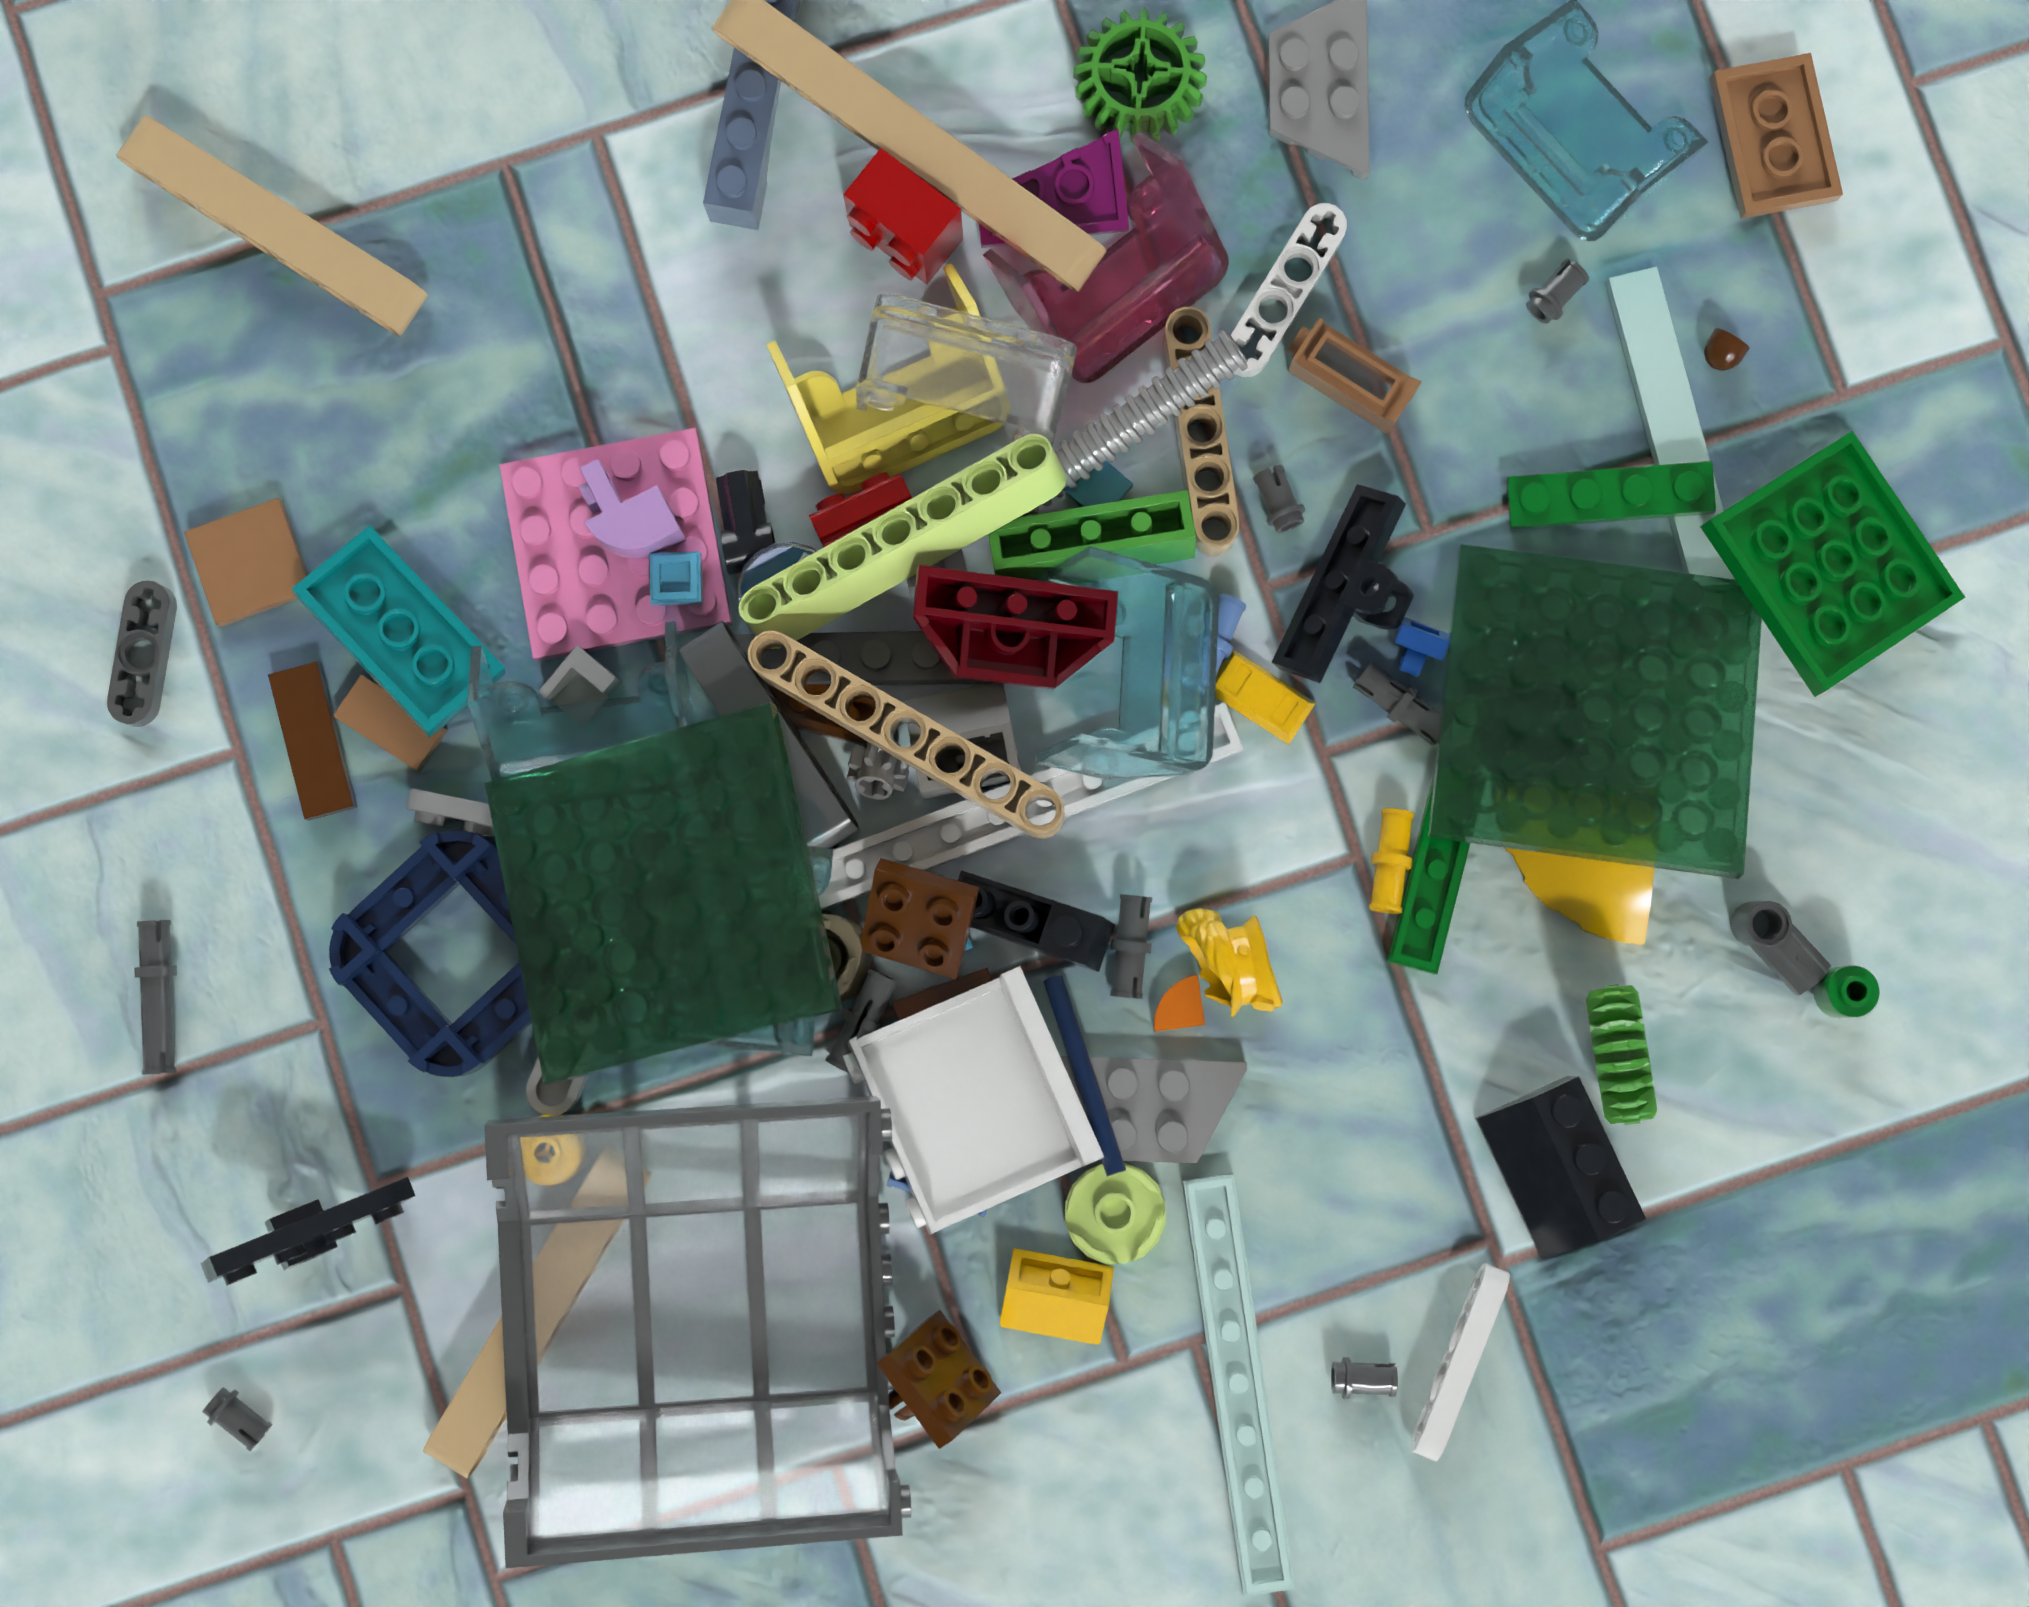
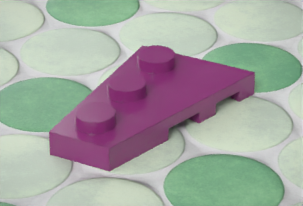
M1119 129L1113 130L1087 145L1075 148L1032 171L1029 170L1012 178V180L1090 236L1129 231ZM979 224L981 248L1008 245Z

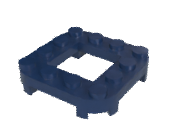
M451 830L442 833L436 832L419 842L421 847L348 914L342 913L331 928L333 934L329 946L331 964L329 970L336 983L344 986L407 1054L410 1058L408 1062L422 1072L441 1077L465 1076L487 1065L567 990L572 977L578 972L582 962V953L572 927L511 860L487 838L468 831ZM461 885L523 952L524 958L455 1022L451 1023L387 951L454 889Z

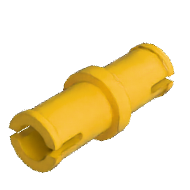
M1384 808L1381 812L1382 821L1378 851L1372 853L1371 864L1375 866L1369 910L1387 914L1402 913L1401 903L1406 870H1410L1412 867V858L1408 856L1412 820L1415 814L1403 809Z

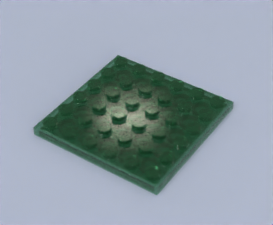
M1461 544L1457 557L1449 633L1450 643L1447 652L1428 837L1739 879L1744 874L1762 618L1735 579Z
M768 702L484 783L544 1084H554L843 1010L782 728L775 704Z

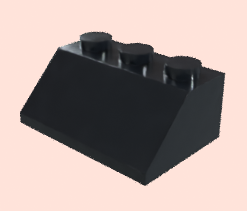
M1565 1076L1475 1118L1541 1259L1602 1241L1647 1220L1579 1076Z

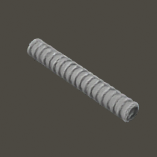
M1219 331L1217 333L1219 338L1216 341L1212 342L1208 339L1204 342L1206 348L1201 351L1197 348L1192 350L1191 355L1193 357L1187 361L1183 357L1179 359V366L1173 370L1171 367L1165 369L1166 376L1161 379L1155 376L1151 379L1153 385L1148 388L1144 385L1139 387L1140 394L1135 397L1129 394L1125 397L1127 403L1123 406H1120L1118 403L1112 406L1114 412L1110 415H1107L1105 412L1099 416L1100 422L1097 424L1089 422L1086 425L1087 431L1083 434L1080 431L1073 434V441L1070 443L1067 440L1060 443L1061 449L1054 451L1066 472L1067 479L1063 490L1057 497H1063L1065 495L1064 489L1068 486L1071 489L1078 486L1077 480L1081 477L1084 480L1091 477L1090 471L1094 468L1097 471L1104 468L1103 462L1107 459L1110 462L1117 459L1116 453L1120 450L1123 453L1130 450L1129 444L1133 441L1136 444L1143 441L1142 435L1146 432L1149 435L1156 432L1155 426L1159 423L1163 426L1169 423L1168 417L1172 414L1176 417L1181 415V408L1187 405L1189 408L1194 406V399L1199 395L1203 399L1207 397V390L1212 386L1216 390L1220 388V381L1225 377L1228 380L1235 377L1233 373L1238 368L1242 371L1248 368L1246 364L1248 361L1229 332ZM1050 499L1041 505L1049 507L1052 504V500ZM1036 507L1020 517L1027 516L1028 514L1036 515L1039 513V508Z

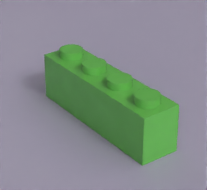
M1188 490L1018 517L988 534L995 575L1045 582L1194 559L1196 549V534Z

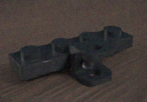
M1359 484L1356 485L1271 663L1277 668L1321 683L1352 616L1361 623L1380 629L1391 630L1401 625L1414 598V594L1406 584L1398 580L1397 576L1388 567L1378 563L1406 506V503L1399 496ZM1395 597L1396 604L1394 608L1388 612H1383L1388 598Z
M406 1177L324 1211L319 1199L268 1219L264 1223L270 1233L210 1256L200 1264L208 1283L223 1277L226 1286L257 1274L254 1264L273 1256L276 1264H281L283 1270H287L337 1248L336 1241L356 1233L353 1225L356 1222L372 1216L374 1224L377 1225L403 1214L404 1210L401 1204L416 1195L409 1178Z

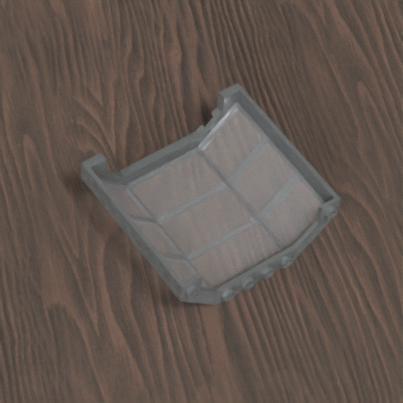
M877 1096L488 1120L484 1125L487 1180H492V1185L496 1189L504 1188L506 1200L496 1201V1215L498 1223L508 1431L507 1453L508 1457H518V1464L510 1465V1479L507 1482V1501L503 1511L505 1567L517 1568L903 1536L902 1518H911L909 1485H900L895 1467L888 1390H892L894 1387L876 1364L886 1355V1338L895 1337L893 1306H884L883 1286L892 1285L890 1254L881 1255L880 1234H889L890 1232L888 1203H879L878 1198L879 1155H883V1141L892 1140L890 1108L881 1109V1100Z

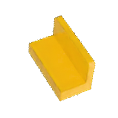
M1013 1248L1000 1326L1095 1345L1100 1344L1109 1307L1114 1266Z

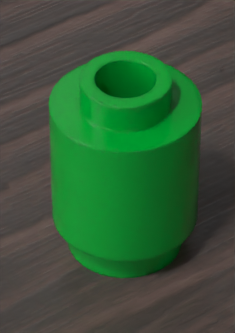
M1853 965L1828 969L1827 975L1814 986L1813 994L1819 1009L1828 1016L1851 1018L1861 1017L1871 1012L1878 1002L1880 990L1876 978L1870 971ZM1847 986L1850 989V998L1847 995Z

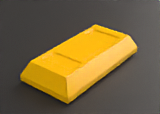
M1234 649L1230 657L1224 659L1210 690L1212 696L1225 702L1226 705L1288 745L1316 704V702Z

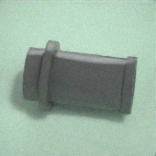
M1565 259L1541 288H1534L1529 292L1530 300L1526 303L1528 311L1533 317L1545 324L1549 323L1552 319L1558 320L1563 315L1562 308L1589 281L1587 272L1577 262L1573 260L1570 262L1569 259Z
M1276 465L1273 467V473H1271L1270 468H1267L1256 474L1253 480L1258 486L1270 515L1266 520L1267 524L1274 526L1277 533H1283L1300 526L1304 522L1302 514L1305 512V507L1303 504H1297L1285 475L1284 467Z
M1343 1357L1342 1362L1332 1363V1393L1341 1394L1343 1399H1350L1351 1394L1389 1395V1397H1395L1397 1394L1398 1372L1396 1363H1351L1349 1357Z
M223 1387L202 1412L209 1417L207 1423L210 1426L217 1423L246 1446L248 1451H252L273 1424L264 1420L237 1398L239 1394L237 1390H233L230 1393Z

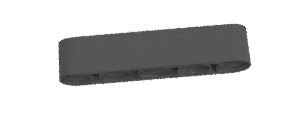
M721 621L682 646L680 653L685 663L812 854L818 856L860 830L850 809L774 693L752 668L747 652L724 621Z

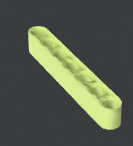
M1029 434L1021 437L752 587L740 600L739 614L755 636L764 631L775 630L797 641L917 574L918 565L932 566L1054 498L1063 490L1066 484V472L1046 437L1039 434ZM772 647L770 649H780L782 647Z

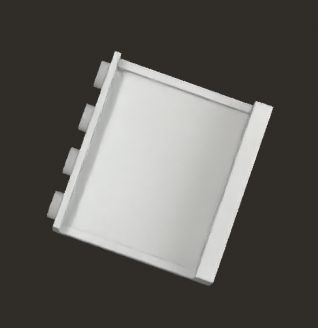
M1021 966L1001 974L999 978L858 1039L854 1037L848 1041L851 1052L843 1055V1059L854 1084L864 1081L869 1095L877 1096L881 1100V1109L890 1108L892 1140L889 1142L892 1148L884 1151V1154L895 1180L905 1177L913 1195L905 1199V1203L915 1227L918 1229L926 1225L929 1235L1104 1158Z

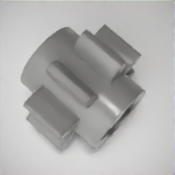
M867 741L865 748L858 745L853 746L848 762L849 771L847 779L855 781V788L861 795L874 800H883L891 796L893 788L899 791L905 790L910 772L908 770L909 765Z

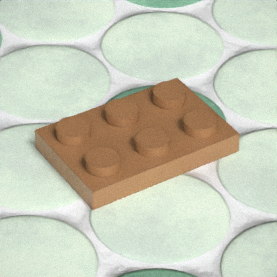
M1811 53L1714 71L1709 80L1740 219L1838 201L1843 195Z

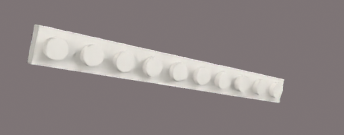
M1223 702L1030 775V777L1053 789L1060 796L1064 805L1065 818L1241 752L1243 746L1227 705ZM1011 783L983 794L990 799H1000L1009 792ZM967 799L752 880L751 883L767 927L771 930L793 920L871 892L874 871L880 858L926 871L1022 835L1025 832ZM1037 800L1028 807L1026 816L1032 824L1038 826L1046 825L1054 819L1056 809L1049 801Z

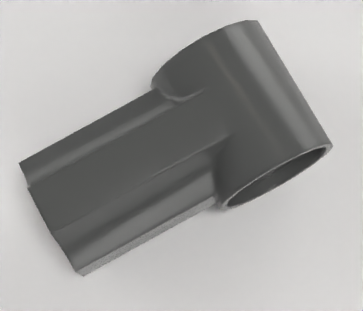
M1771 901L1747 902L1737 907L1732 914L1730 924L1736 940L1743 945L1750 946L1795 995H1802L1805 991L1817 985L1827 975L1831 964L1792 924L1788 911L1779 903ZM1759 911L1765 913L1769 920V929L1761 938L1756 935L1752 925L1753 918Z

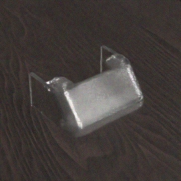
M879 294L876 298L856 387L857 409L866 411L867 407L871 406L876 409L891 411L894 405L905 404L906 399H911L1005 424V430L1013 435L1012 442L1029 434H1039L1046 437L1053 446L1078 348L1065 339L900 295Z

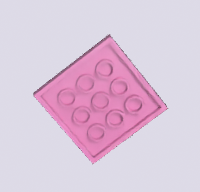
M696 428L499 464L532 656L535 661L568 656L576 645L586 652L707 630L721 621H724L728 626L733 625L699 434ZM599 459L622 502L658 485L686 540L661 553L701 552L703 572L702 605L652 606L650 603V557L634 559L614 554L606 549L585 525L584 521L602 513V511L599 510L592 513L579 489L580 485L586 483L580 467Z

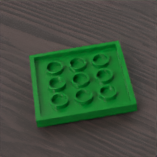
M1853 431L1700 526L1814 697L1826 692L1966 598Z

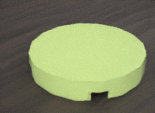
M1124 1162L1126 1171L1108 1177L1102 1163L1085 1170L1072 1184L1065 1201V1224L1073 1243L1087 1257L1104 1264H1126L1144 1257L1158 1243L1166 1224L1165 1201L1158 1184L1143 1169Z

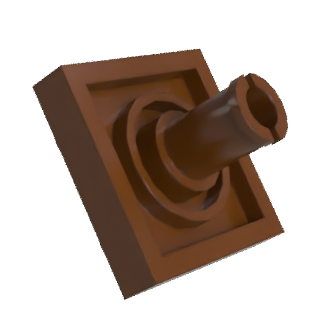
M880 858L874 871L861 937L862 952L956 980L962 967L979 887L950 879L940 874L937 875Z
M941 1310L928 1317L876 1363L894 1387L888 1394L889 1409L892 1410L903 1401L906 1406L893 1415L905 1421L915 1416L938 1449L954 1440L1001 1394L989 1372L979 1363L962 1340L958 1330L948 1321Z

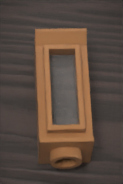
M1322 318L1318 319L1311 331L1303 326L1287 351L1294 356L1288 372L1388 435L1416 393L1421 381L1406 375L1325 324Z

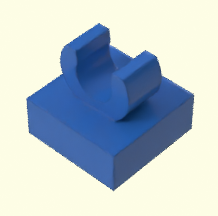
M1404 617L1401 625L1396 628L1394 633V643L1405 646L1399 662V670L1418 677L1427 655L1442 661L1450 643L1449 633Z

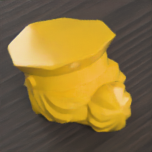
M1203 908L1186 911L1177 919V933L1189 945L1192 954L1197 959L1201 967L1200 978L1206 980L1210 985L1209 988L1204 990L1205 996L1221 1004L1231 1006V1018L1244 1005L1251 1004L1256 1010L1273 1012V1009L1282 1006L1283 1000L1269 961L1267 943L1259 919L1255 915L1250 917L1242 926L1228 929L1222 923V918L1218 912Z

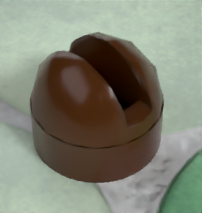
M1715 328L1705 344L1704 355L1707 363L1712 368L1725 371L1738 366L1750 348L1733 334L1723 329Z

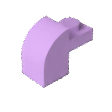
M599 459L580 467L586 483L580 485L579 489L592 513L599 510L602 511V513L584 521V523L606 549L626 558L650 557L649 553H661L686 540L658 485L622 502Z

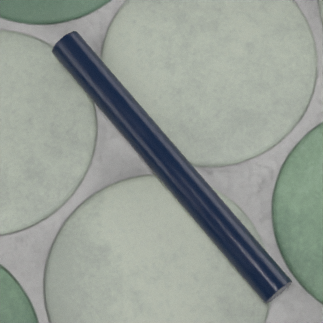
M1063 975L1050 977L1043 982L1088 1121L1104 1155L1101 1161L1106 1176L1126 1171L1125 1164Z

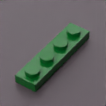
M1712 461L1507 477L1510 529L1714 514L1716 511Z

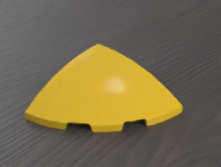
M1529 787L1493 789L1496 822L1504 849L1512 854L1517 866L1524 875V884L1534 896L1549 910L1558 911L1569 920L1579 924L1584 932L1620 943L1645 945L1656 854L1658 788Z

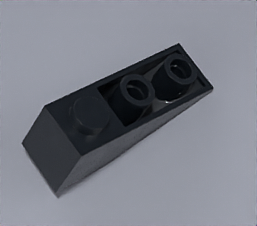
M961 870L957 881L979 887L970 928L1096 972L1100 971L1115 927L1114 923L1100 915Z

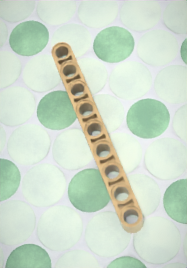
M730 0L711 29L731 46L877 151L880 148L885 150L960 207L962 212L1073 291H1080L1107 252L1103 245L766 1Z

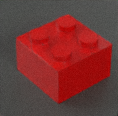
M882 148L878 150L843 194L847 211L846 217L850 227H852L850 234L865 248L873 251L877 246L890 256L889 264L908 280L912 281L916 276L927 285L963 241L961 208Z

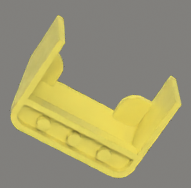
M952 263L944 266L943 270L957 307L938 315L930 323L926 339L932 354L851 390L841 393L836 380L830 374L823 371H811L793 378L776 340L766 344L829 487L835 492L842 494L856 493L863 490L861 484L865 480L876 474L888 472L890 477L990 434L1000 429L1008 421L1012 410L1011 402L975 301Z

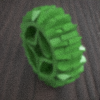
M1145 7L1140 10L1139 20H1131L1130 14L1125 9L1120 13L1119 25H1116L1111 19L1106 17L1102 21L1101 28L1103 34L1094 30L1087 34L1089 46H1081L1077 51V59L1082 64L1074 66L1073 78L1080 82L1075 86V97L1080 100H1086L1082 105V113L1085 117L1098 114L1095 120V128L1101 131L1111 124L1113 125V130L1119 129V138L1122 137L1124 131L1131 132V142L1134 145L1139 144L1141 133L1148 132L1150 140L1155 144L1160 140V128L1174 136L1178 132L1179 127L1177 120L1189 123L1193 118L1191 107L1201 105L1203 94L1199 89L1205 87L1207 75L1200 71L1204 68L1205 57L1203 54L1194 53L1198 44L1195 36L1182 39L1185 30L1182 21L1171 28L1166 27L1168 16L1165 11L1158 16L1156 22L1148 20L1149 13ZM1134 46L1129 56L1121 59H1112L1111 63H1105L1112 54L1120 49ZM1150 47L1164 53L1173 62L1175 67H1171L1170 62L1156 59L1151 53ZM1139 60L1143 61L1142 72L1145 73L1144 77L1146 80L1142 82L1141 94L1137 93V81H1135L1134 74L1138 70ZM1103 86H1109L1110 91L1120 92L1125 95L1130 107L1114 100ZM1168 90H1176L1168 100L1160 105L1145 108L1147 101L1151 97L1159 94L1167 95Z
M1618 984L1592 990L1586 998L1604 1117L1610 1124L1624 1123V1125L1638 1124L1640 1121L1653 1119L1657 1112V1104L1639 992L1632 985L1619 986Z

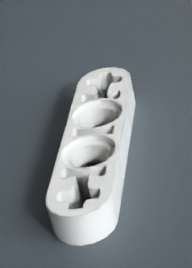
M1319 203L1305 213L1231 334L1237 345L1245 347L1252 338L1255 329L1262 333L1263 336L1255 350V355L1260 359L1249 358L1246 363L1248 368L1244 371L1238 368L1233 372L1235 375L1253 377L1266 367L1336 253L1347 229L1346 217L1337 206L1329 203ZM1325 218L1333 222L1331 231L1335 235L1326 233L1318 244L1316 251H1314L1311 247H1308L1316 230V226L1312 221L1320 224ZM1318 253L1324 254V257L1321 258ZM1292 258L1305 259L1312 268V275L1303 282L1293 281L1287 277L1284 271L1285 263ZM1267 299L1279 300L1284 304L1287 316L1278 323L1266 322L1259 314V305ZM1251 323L1254 328L1246 327V325ZM1265 335L1272 336L1274 338L1272 341H1270Z
M1483 1263L1479 1268L1416 1425L1410 1446L1411 1452L1434 1462H1437L1441 1457L1505 1297L1510 1279L1508 1272L1487 1263Z

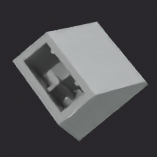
M994 682L904 701L909 707L1021 771L1003 683ZM907 723L910 744L912 746L919 740L921 730L916 724ZM955 748L943 751L937 761L938 768L946 773L959 771L964 766L965 754ZM916 770L920 794L924 800L956 793ZM993 774L987 777L982 788L1010 783V780L1004 775Z

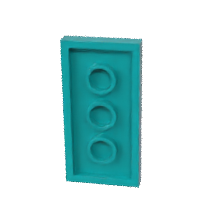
M370 525L291 588L295 597L429 738L506 674L505 667Z

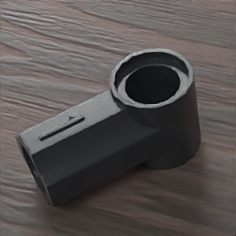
M758 470L733 471L716 478L724 531H721V542L729 575L746 572L759 556L777 549L772 525L767 522L765 499Z

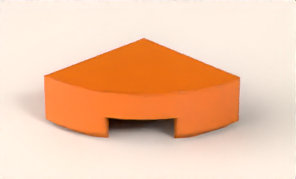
M1198 975L1189 976L1178 981L1165 992L1155 1011L1154 1032L1205 1025Z

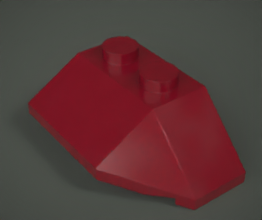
M918 565L912 617L954 677L1055 689L1114 642L1119 591Z

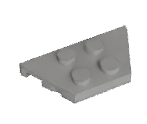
M1335 0L1270 32L1268 35V135L1288 145L1301 146L1307 154L1324 162L1327 158L1352 170L1353 176L1359 179H1367L1370 173L1367 0Z
M1060 1056L1086 1114L1068 1056ZM1090 1057L1123 1161L1198 1163L1247 1071V1062Z

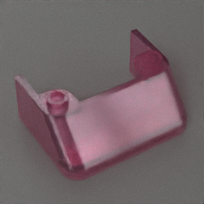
M1141 131L1132 138L1150 175L1133 189L1127 202L1128 215L1135 228L1107 249V252L1079 292L1073 291L1064 284L1059 286L1056 279L1044 270H1031L1022 275L992 249L983 254L1014 310L1060 366L1076 381L1081 383H1091L1105 375L1163 329L1169 315L1176 309L1192 306L1216 287L1228 270V254L1182 160Z

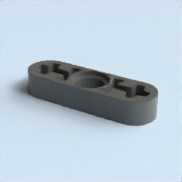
M140 581L134 584L125 595L107 696V708L111 716L115 720L132 727L148 725L159 713L177 611V602L173 593L154 581ZM152 593L154 598L161 601L160 610H151L148 625L158 629L157 635L145 630H135L136 624L144 627L147 625L148 612L140 609V604L142 600H150ZM148 640L154 647V658L149 665L137 668L130 660L131 648L139 641ZM127 673L141 678H150L148 684L138 681L136 695L144 699L143 708H135L132 716L131 710L123 707L124 699L133 698L136 689L135 682L126 680Z

